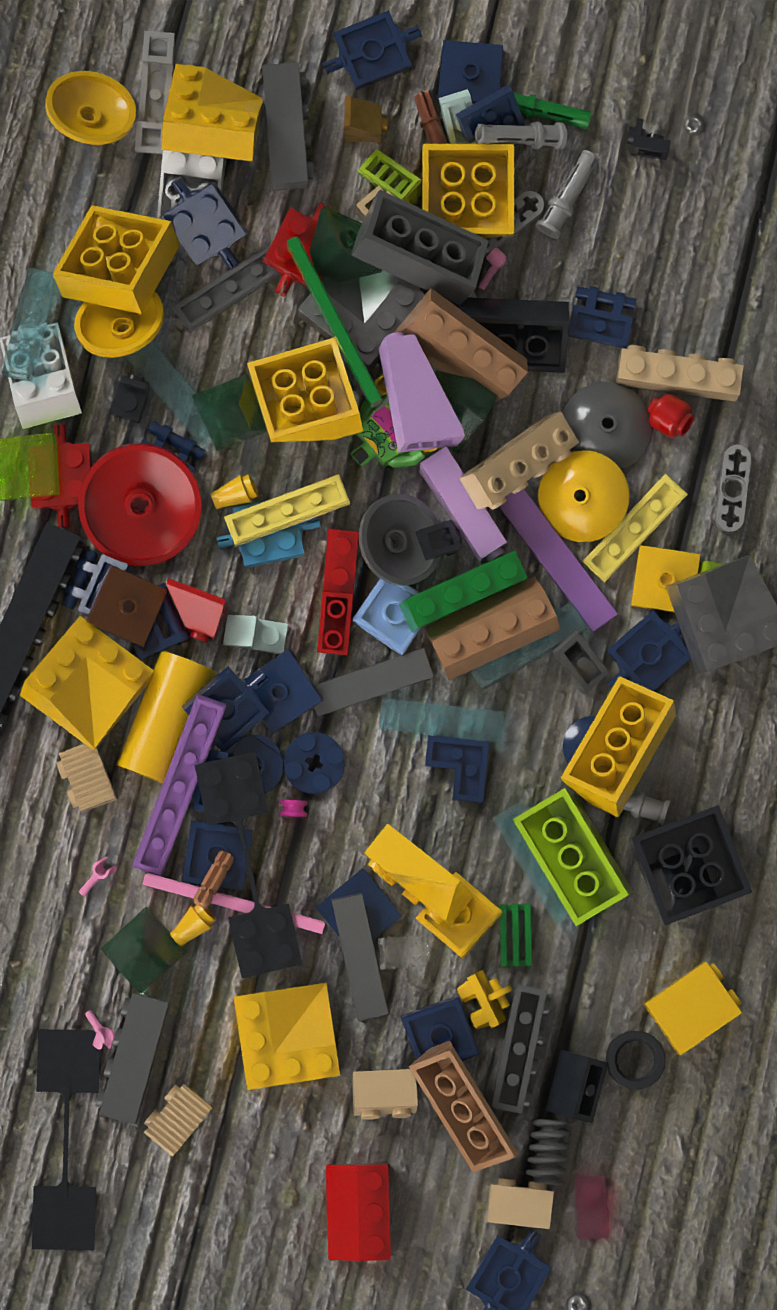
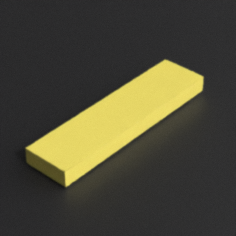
M338 474L227 515L224 519L234 545L237 547L350 505V501Z
M665 474L631 509L621 524L611 534L606 536L582 561V564L605 583L688 494Z

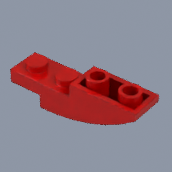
M328 529L317 653L348 655L359 531Z

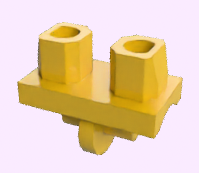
M483 969L467 977L468 981L457 988L464 1003L477 998L481 1009L470 1014L476 1029L488 1026L493 1028L507 1021L503 1008L510 1006L505 994L513 990L511 985L502 988L497 977L489 981Z

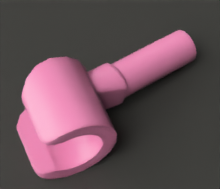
M497 247L486 257V260L492 266L488 269L478 286L482 290L486 289L493 275L506 263L505 254Z
M104 857L94 863L91 878L79 890L81 895L85 896L100 879L115 873L116 865L108 870H105L103 866L104 861L108 857Z
M91 1010L87 1011L85 1015L96 1032L93 1046L97 1049H102L104 1044L108 1049H111L115 1032L110 1028L103 1027Z

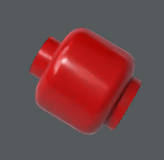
M672 393L664 394L661 398L655 397L647 410L650 414V426L669 438H675L679 435L684 436L691 428L695 416L692 415V406Z

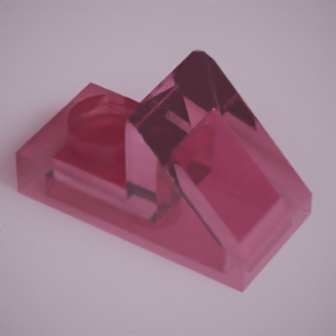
M605 1175L573 1176L577 1239L609 1238V1208L607 1207Z

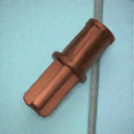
M422 91L414 96V100L422 121L420 122V127L424 128L429 144H449L441 124L443 117L438 115L431 92Z

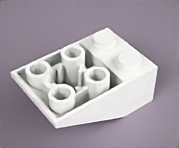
M163 150L157 218L165 220L162 216L163 213L175 206L181 199L171 185L174 180L181 176L191 191L202 189L214 181L222 192L226 158Z
M58 322L0 338L15 409L23 429L82 413Z

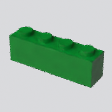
M514 550L407 598L399 606L411 632L517 585L528 577Z

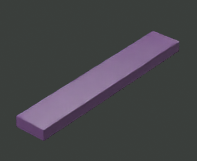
M523 489L518 493L513 494L511 492L505 496L507 501L498 508L591 632H595L614 618L618 613L526 491Z
M200 694L196 695L132 867L162 877L198 782L194 765L205 763L226 709V704Z

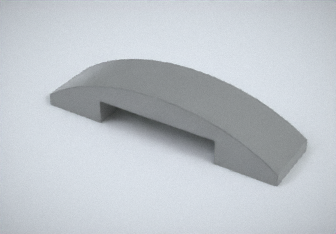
M144 31L143 68L135 152L163 154V150H161L162 121L173 77L175 33Z

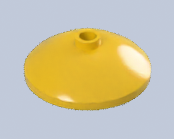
M75 71L62 75L51 84L46 95L45 109L51 123L62 134L81 143L104 145L116 142L129 133L135 121L136 106L128 90L115 79L98 72Z
M156 292L153 293L142 314L83 302L75 317V333L80 344L94 355L109 358L126 356L142 349L156 337L163 325L164 307Z
M574 451L564 460L557 463L554 461L549 466L550 470L543 475L539 485L538 503L540 511L558 535L571 541L592 542L611 534L623 521L629 506V486L620 467L607 456L593 451ZM579 490H583L586 493V498L582 502L576 499V493Z

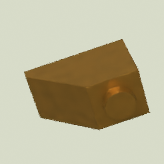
M345 96L344 141L381 143V133H387V115H381L382 105L352 96Z

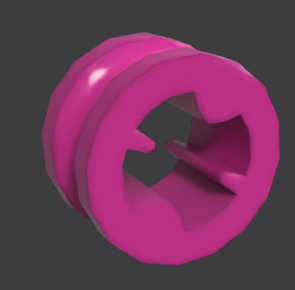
M280 800V805L283 806L280 816L307 817V813L304 811L307 801Z

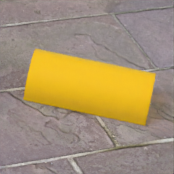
M161 651L116 766L163 784L189 716L182 706L212 681L218 673L189 659Z

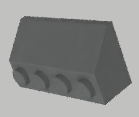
M379 190L358 231L351 256L427 291L432 288L445 299L461 306L476 288L489 240Z

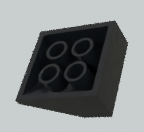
M719 805L629 839L641 873L665 926L752 893Z

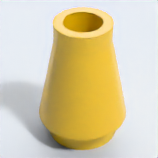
M240 474L218 490L211 492V498L217 510L223 507L251 503L253 498L258 497L257 488L250 474L245 476Z
M192 904L175 929L170 932V935L182 947L190 940L213 928L212 923L216 921V917L209 908L205 909Z

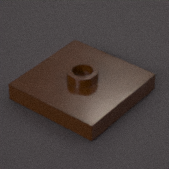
M110 565L86 622L143 647L167 590Z

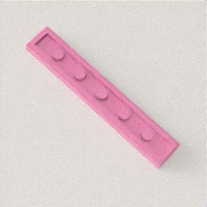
M150 873L145 874L142 883L145 886L194 899L198 889H201L197 886ZM219 892L213 895L211 904L243 913H248L254 908V902ZM262 905L265 908H271L270 906ZM291 913L294 927L323 934L324 921Z

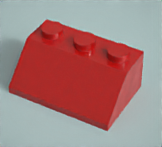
M388 1163L326 1165L328 1260H391Z

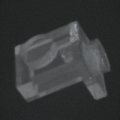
M424 935L378 938L380 969L427 966L429 949Z

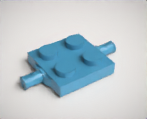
M265 501L233 507V513ZM319 517L237 546L242 553L245 569L305 556L302 544L303 531L321 528ZM230 534L217 536L219 549L235 546Z

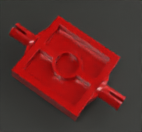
M324 203L318 204L313 217L305 216L290 207L262 261L276 269L282 276L275 292L279 294L285 285L280 294L283 297L287 296L293 282L307 286L287 249V240L295 236L299 238L322 281L344 237L329 229L323 223L330 211V207L326 206L320 215L325 205Z
M55 424L53 425L54 443L47 446L29 447L31 508H50L56 510L57 527L64 529V527L70 528L69 510L78 507L82 482L92 466L91 444L89 443L71 444L66 442V425Z

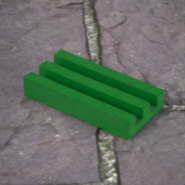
M500 904L499 909L503 911L500 916V967L532 966L531 904ZM506 911H512L513 960H507ZM518 911H524L525 960H519Z

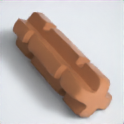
M225 851L218 853L214 864L211 865L201 883V889H198L194 896V903L205 909L209 907L213 900V895L217 893L227 875V871H229L233 864L234 857Z

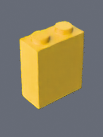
M707 961L702 962L643 1003L677 1055L681 1056L742 1013L738 1008L742 1004L740 999L732 989L727 991L720 982L724 977L714 963L709 966Z

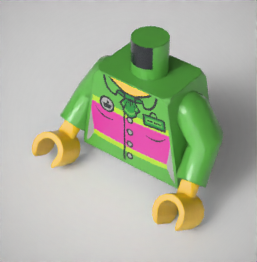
M381 375L374 382L381 395V404L371 409L366 399L362 403L359 413L363 432L357 433V436L363 443L350 454L360 467H363L374 457L383 467L388 465L393 468L415 466L429 456L431 452L441 450L442 448L398 453L388 396H386L387 390L383 385L384 375Z

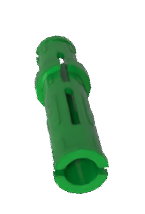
M514 93L520 112L525 114V118L531 119V116L550 121L562 122L567 125L583 128L584 130L588 128L591 117L590 110L586 111L538 99L534 94H530L529 97Z

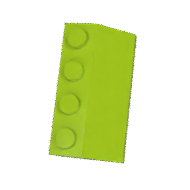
M569 786L512 819L575 926L634 892L575 792Z

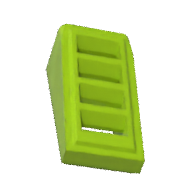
M377 148L357 170L373 186H380L384 192L389 191L393 196L412 205L422 195V180ZM380 162L384 163L375 175L372 174ZM392 170L393 172L385 181H382L385 175ZM401 177L403 180L393 189L392 186Z

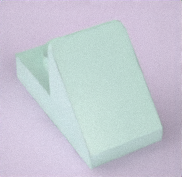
M468 89L439 98L441 107L439 114L443 117L442 124L449 144H478L476 140L469 143L464 139L455 115L472 105Z
M228 615L223 645L280 655L284 652L288 624L261 620L257 616Z

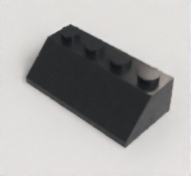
M468 297L461 306L451 302L527 359L528 371L565 373L570 324L569 302Z

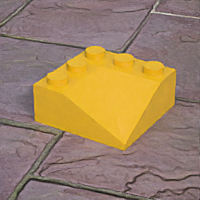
M175 64L162 121L161 150L253 161L264 99L206 67Z
M423 144L422 209L482 238L514 235V144Z
M91 205L55 268L53 277L64 298L142 314L177 252L180 243L171 221Z
M334 338L247 363L271 442L335 440L363 432L358 406Z
M79 616L24 681L20 696L85 745L95 750L147 687L154 670L95 626L87 623L83 617Z
M389 824L384 827L364 852L370 859L367 865L381 879L392 887L397 883L405 890L402 895L414 905H417L420 901L429 908L425 913L439 925L444 920L451 926L473 898V895L459 879Z
M327 983L234 997L247 1090L341 1075Z

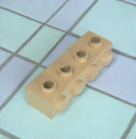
M629 345L628 349L622 348L619 355L616 384L736 402L740 395L744 365H738L736 360L730 358H719L717 362L706 360V356L701 354H688V357L676 356V352L672 350L661 349L658 350V353L646 352L645 347Z
M562 412L544 416L459 479L477 510L485 507H490L493 510L507 501L505 496L509 493L515 494L525 489L529 485L527 480L531 477L537 478L550 470L549 464L553 461L557 463L572 454L570 449L577 445L579 441Z

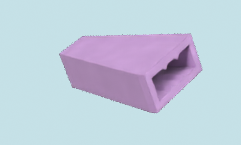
M396 332L387 335L378 349L398 453L444 448L445 446H458L465 436L464 430L415 334L405 335L403 332Z
M445 446L421 462L420 475L454 525L459 529L462 537L481 563L486 559L490 562L505 553L502 548L506 546L507 541L486 508L477 510L459 479L464 473L448 448Z

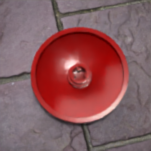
M147 443L123 445L101 456L87 472L82 482L78 500L80 521L84 532L92 544L104 555L132 566L158 564L174 557L183 550L191 541L198 528L202 507L200 488L188 465L173 452Z

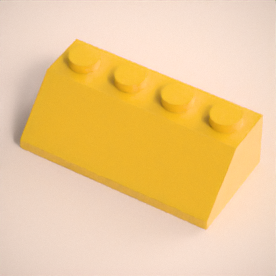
M619 676L562 774L561 780L591 805L619 818L676 717L674 700Z

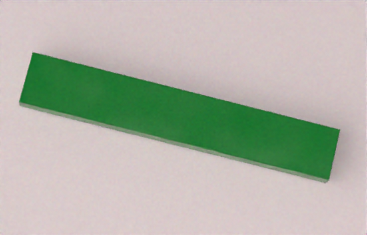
M296 236L287 240V249L370 408L372 409L380 405L381 395L302 243Z

